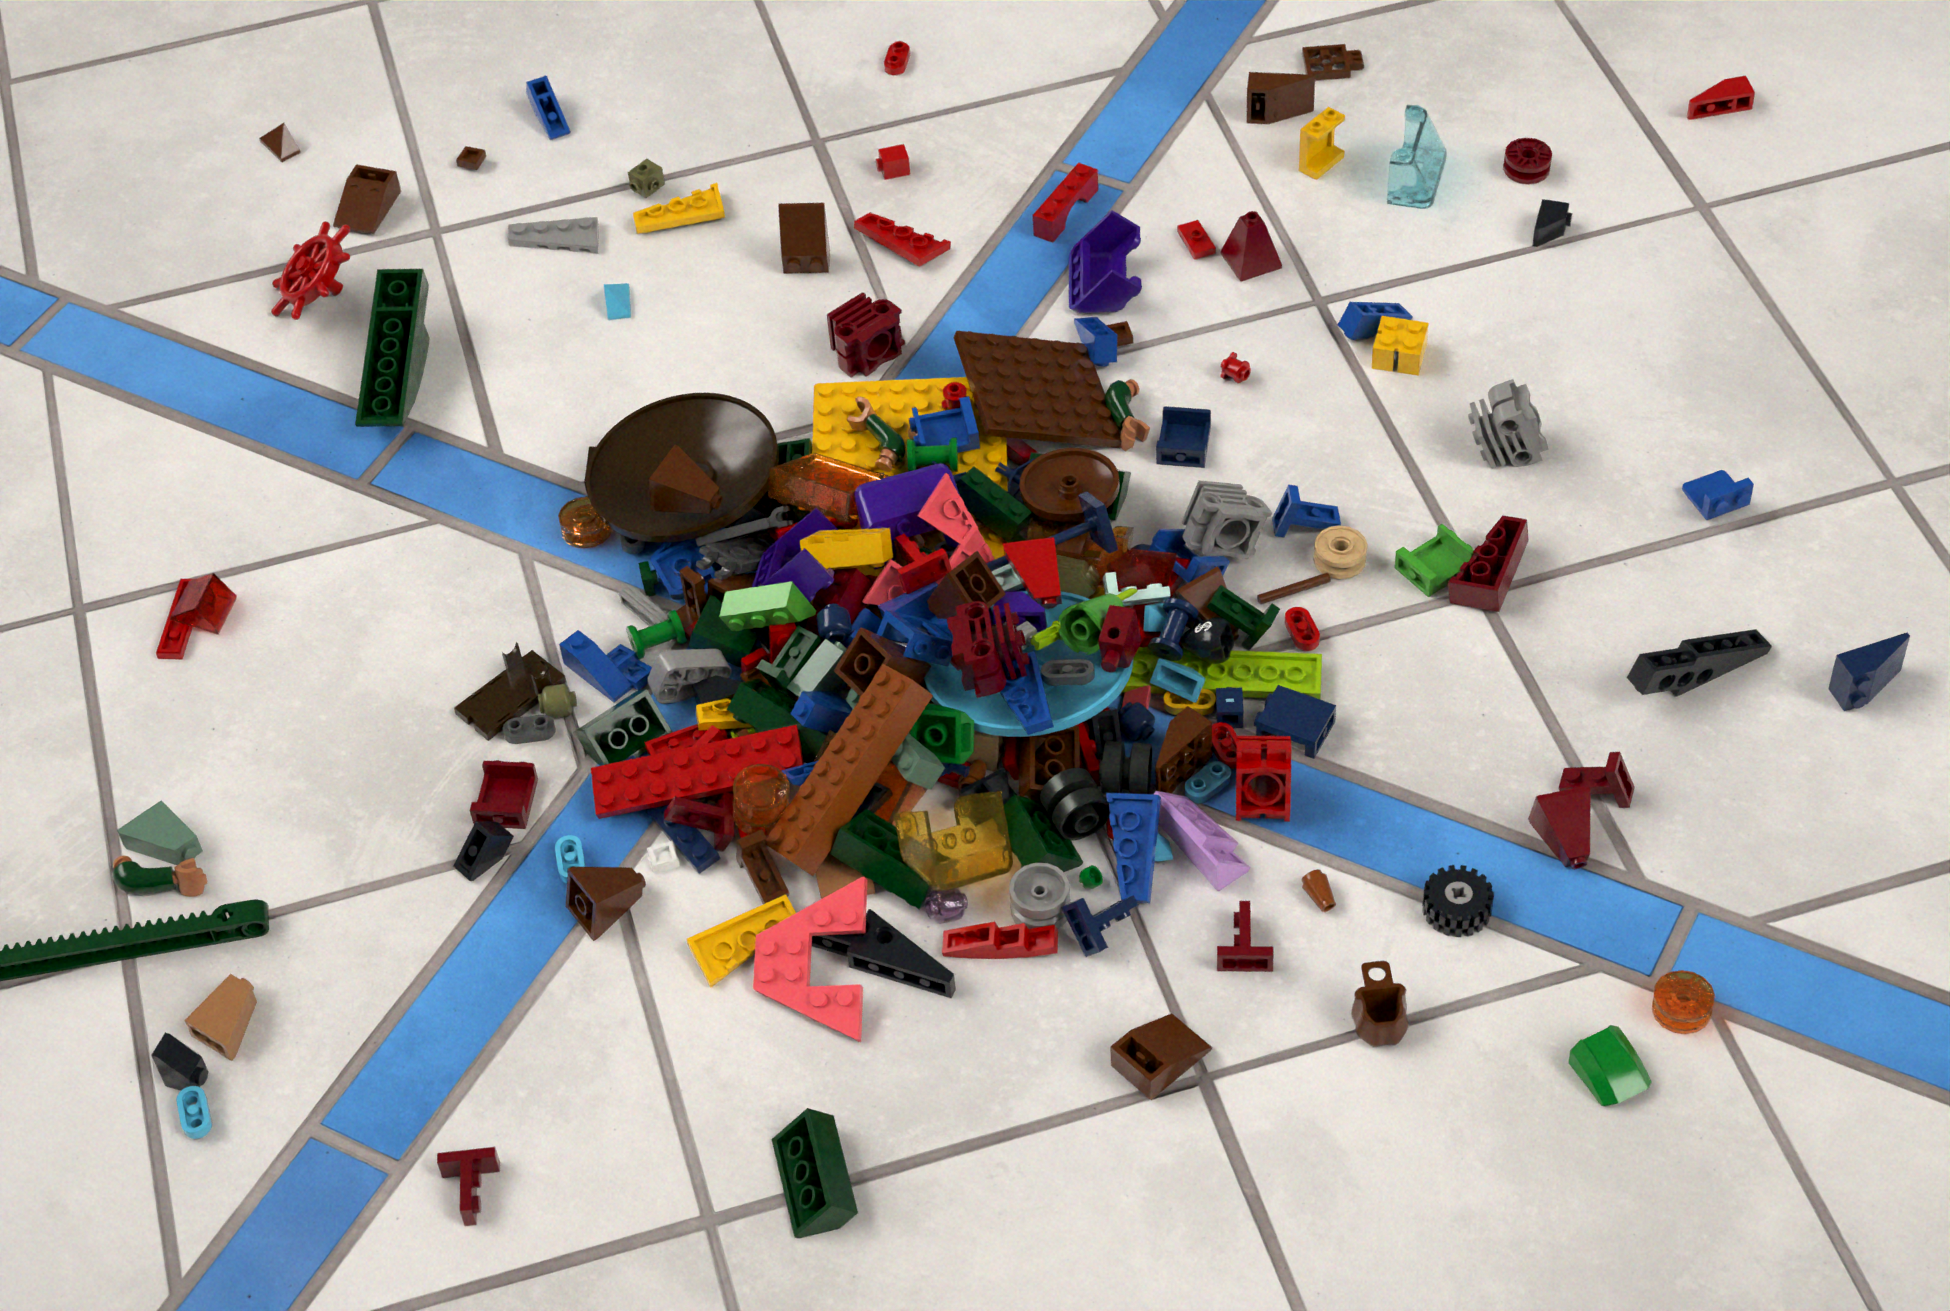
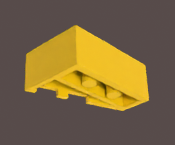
M890 528L822 530L800 540L801 551L805 548L826 569L837 567L857 568L868 564L870 567H881L885 565L886 561L893 558Z

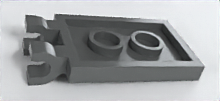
M781 506L774 509L769 518L729 527L696 538L697 546H705L706 544L735 539L776 527L794 524L793 520L784 521L782 518L783 513L791 511L790 507Z
M756 535L706 544L705 547H701L699 550L704 555V558L697 561L696 566L705 570L710 568L714 562L722 565L721 570L715 571L714 574L720 580L727 579L733 571L739 574L756 571L763 553L772 544Z

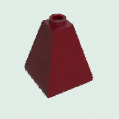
M1250 211L1246 215L1240 216L1221 249V255L1240 282L1281 269L1282 263L1265 222L1257 211Z
M1589 785L1536 796L1528 817L1532 827L1565 867L1571 866L1572 869L1586 866L1590 855L1591 790Z

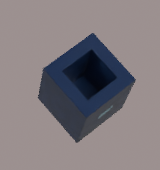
M1242 687L1216 688L1217 723H1227L1233 729L1243 728Z

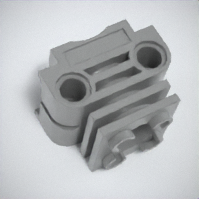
M1511 379L1493 386L1488 392L1492 413L1489 412L1484 398L1479 400L1483 416H1480L1475 402L1470 403L1472 413L1468 414L1471 425L1475 424L1476 430L1472 431L1476 445H1482L1483 450L1480 451L1484 461H1489L1492 469L1497 467L1493 451L1496 452L1501 466L1506 464L1502 448H1505L1510 462L1516 467L1528 466L1542 461L1540 452L1549 449L1545 437L1541 434L1542 423L1537 408L1530 402V392L1526 384L1516 387L1514 380Z
M1199 480L1182 519V524L1186 525L1182 537L1190 549L1201 550L1205 556H1231L1239 559H1248L1250 554L1255 555L1256 549L1254 547L1260 535L1259 530L1263 528L1267 517H1271L1272 512L1261 499L1247 495V491L1242 490L1243 486L1241 484Z

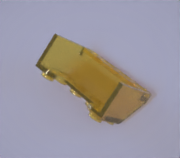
M1001 791L960 796L954 804L956 826L931 832L928 811H904L894 814L903 861L935 891H948L1006 874L1012 868L1013 856Z

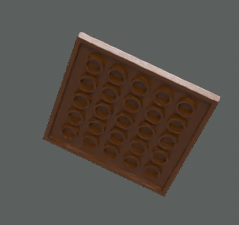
M956 331L954 341L986 436L1120 447L1121 439L1118 427L1105 404V392L1094 363L1090 360L1085 344L975 333L971 331Z

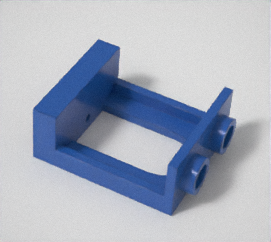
M1159 529L1154 535L1148 551L1188 583L1217 566L1223 576L1230 563L1224 556L1200 557L1185 545L1186 542L1182 537L1185 529ZM1166 552L1175 554L1182 559H1190L1188 568L1183 567Z
M889 610L885 611L877 632L878 635L886 639L907 643L903 654L905 657L949 666L953 656L951 648L953 639L927 619Z

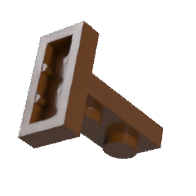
M688 566L679 571L685 605L676 610L684 629L699 619L708 601V596L704 589V578L699 572L695 573Z
M761 829L737 840L736 860L740 868L745 867L762 903L765 904L785 894L788 897L789 891L766 847L767 838Z

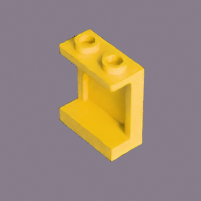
M1327 107L1300 129V172L1317 180L1344 158V150L1334 145L1335 128L1345 120L1344 114Z

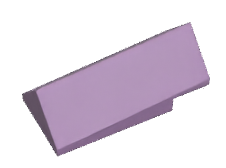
M1155 791L1154 795L1161 797L1158 824L1217 891H1220L1249 871L1250 867L1233 852L1238 842L1188 797Z

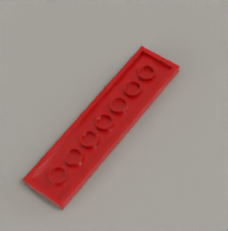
M797 725L592 767L591 776L596 816L598 819L669 805L674 796L693 800L783 781L785 779L779 776V771L804 765L799 729Z

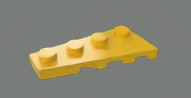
M714 183L710 185V189L701 192L700 189L691 192V196L682 199L678 196L671 199L666 205L659 203L634 212L633 217L637 234L725 218L718 184Z
M729 698L696 705L699 730H708L712 725L718 729L750 728L753 726L749 723H741L733 718V713L727 710L731 702Z
M786 894L687 938V944L710 988L755 954L757 934L796 913Z

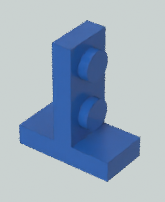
M1289 484L1272 517L1275 536L1283 538L1291 524L1320 529L1341 526L1338 506L1301 501L1298 486Z

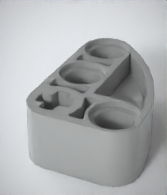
M719 649L668 650L656 657L647 682L659 703H675L694 697L692 687L694 683L715 675L729 678L731 668Z

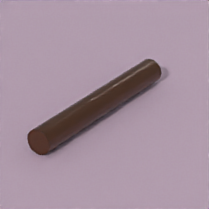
M1324 573L1257 595V600L1261 605L1329 583L1331 579L1328 573Z

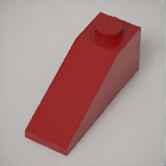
M1746 76L1724 79L1689 100L1687 119L1692 120L1752 110L1755 91Z

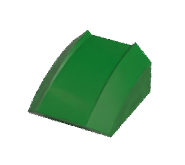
M927 704L910 730V735L934 753L940 762L964 764L974 752V720L963 711Z
M1610 1025L1602 1031L1581 1039L1570 1050L1569 1065L1601 1106L1619 1104L1647 1090L1652 1083L1641 1059L1618 1026Z

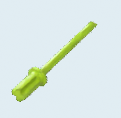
M1129 588L1116 596L1123 601L1134 595L1138 590ZM1054 621L1052 626L1031 636L1030 643L1034 645L1035 650L1038 651L1057 640H1062L1059 634V629H1061L1060 621Z

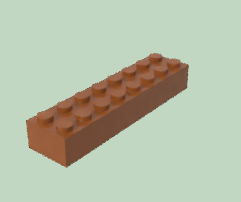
M883 664L866 691L860 696L859 701L845 719L835 737L830 741L829 746L815 764L805 782L800 786L799 791L785 809L775 827L770 831L766 845L814 876L832 849L839 829L851 820L933 695L912 679Z

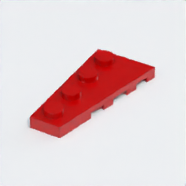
M871 212L854 221V229L919 267L951 248V241L945 239L942 242L934 239V235L915 233L912 227L907 225L896 226L895 221Z

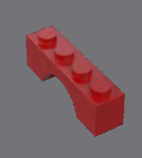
M1079 162L1033 214L1034 236L1052 243L1065 229L1068 214L1075 202L1081 200L1088 203L1098 191V169Z

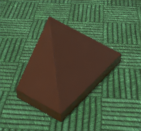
M285 123L259 138L260 142L281 162L300 153V149Z

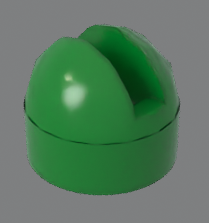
M1091 865L1080 872L1079 882L1083 883V887L1086 889H1094L1102 884L1103 877L1100 870L1096 866Z

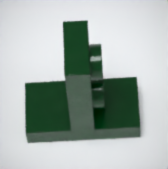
M1222 585L1216 589L1207 605L1208 609L1247 634L1241 645L1249 651L1271 627L1280 611V608L1272 603L1263 613Z
M798 626L774 662L771 664L762 659L756 668L771 686L795 700L797 696L787 686L809 660L821 639L818 635Z

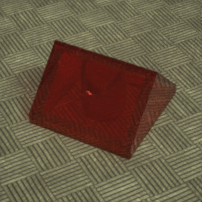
M1132 549L1107 564V570L1109 573L1116 572V579L1123 587L1147 588V585L1158 583L1162 584V587H1167L1177 556L1176 553Z
M215 573L191 580L171 615V620L219 635L237 599V595Z

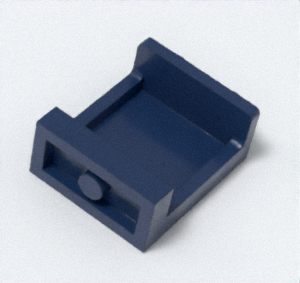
M1164 406L1160 438L1157 440L1156 464L1205 468L1211 430V410Z
M1278 685L1274 693H1269L1267 696L1264 710L1262 712L1259 711L1255 717L1256 736H1264L1265 732L1277 736H1291V741L1305 745V756L1315 759L1335 723L1336 705Z

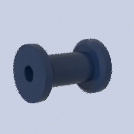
M1168 598L1163 604L1167 618L1160 636L1150 639L1147 647L1151 653L1159 658L1179 661L1183 656V650L1179 642L1186 623L1195 621L1199 612L1195 606L1184 600Z

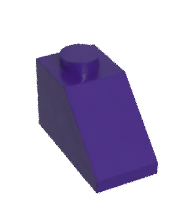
M1005 592L1006 595L994 604V606H999L1004 622L1007 621L1004 603L1009 602L1012 613L1017 612L1020 623L1016 624V627L1028 621L1037 629V632L1047 628L1045 608L1024 592ZM993 608L994 624H996L995 614H994V608Z

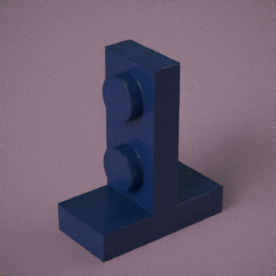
M1133 895L1092 915L1084 898H1080L1066 904L1061 909L1085 957H1088L1108 948L1101 931L1111 926L1109 921L1115 918L1116 922L1127 918L1131 915L1129 910L1138 906V903Z

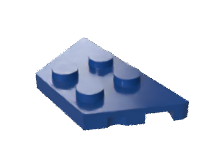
M695 538L677 542H663L662 547L656 550L650 558L654 569L672 600L684 599L679 571L686 566L695 573L699 572L705 580L704 589L707 596L708 581L717 578L714 576L715 571L712 566L705 570L696 566L697 561L702 560L704 555L699 552L701 547L697 546Z

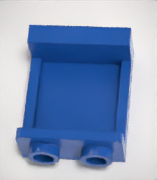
M969 396L959 398L960 408L918 415L917 407L912 408L913 417L909 418L911 432H916V436H913L916 446L949 445V440L952 437H957L958 453L979 449V432Z

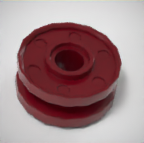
M1519 138L1510 142L1505 150L1503 164L1505 175L1521 184H1535L1545 180L1550 173L1551 148L1545 142L1535 138Z

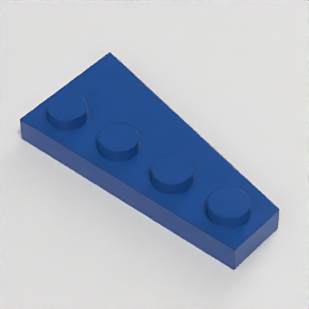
M1035 651L1027 653L1030 664L1025 665L1027 676H1021L1017 660H1015L1014 666L1017 678L1011 679L1007 664L1003 663L1006 686L999 692L1028 735L1054 727Z
M1106 793L1110 808L1109 817L1113 830V846L1117 858L1116 867L1121 900L1134 895L1137 903H1150L1161 797L1154 794Z

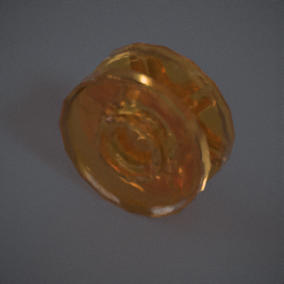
M587 496L575 498L567 502L561 508L558 515L562 538L571 546L577 548L595 547L604 543L611 535L612 529L597 516Z
M1684 970L1669 972L1660 977L1655 984L1651 1010L1655 1020L1663 1028L1680 1034L1695 1033L1705 1028L1711 1020L1715 993L1711 984L1704 977L1694 972Z

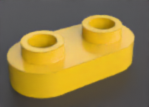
M1202 689L1197 703H1194L1167 691L1164 694V708L1167 712L1178 715L1189 706L1201 715H1208L1216 708V696L1212 691Z

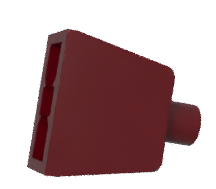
M1110 605L1098 641L1102 657L1101 668L1107 672H1115L1117 667L1128 668L1142 640L1135 608Z

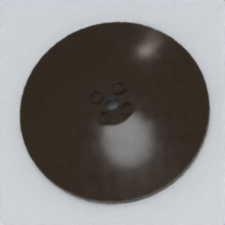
M689 393L671 396L634 411L606 433L596 446L589 460L586 471V490L597 516L612 530L624 536L647 542H677L694 539L720 530L733 523L760 501L776 475L779 464V445L769 420L762 412L748 402L718 393ZM674 445L679 446L720 488V495L723 496V499L717 510L713 509L710 514L660 512L650 509L649 478Z

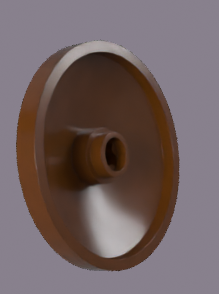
M1063 448L1045 453L1028 464L1020 477V494L1025 506L1042 518L1060 522L1085 519L1078 497L1079 494L1084 492L1090 493L1104 503L1107 509L1116 499L1120 487L1119 474L1114 463L1103 454L1085 448Z

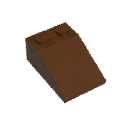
M779 204L783 272L829 273L830 246L825 204Z

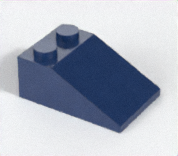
M1908 632L1836 655L1828 689L1843 711L1854 708L1858 709L1868 704L1901 671L1910 639Z

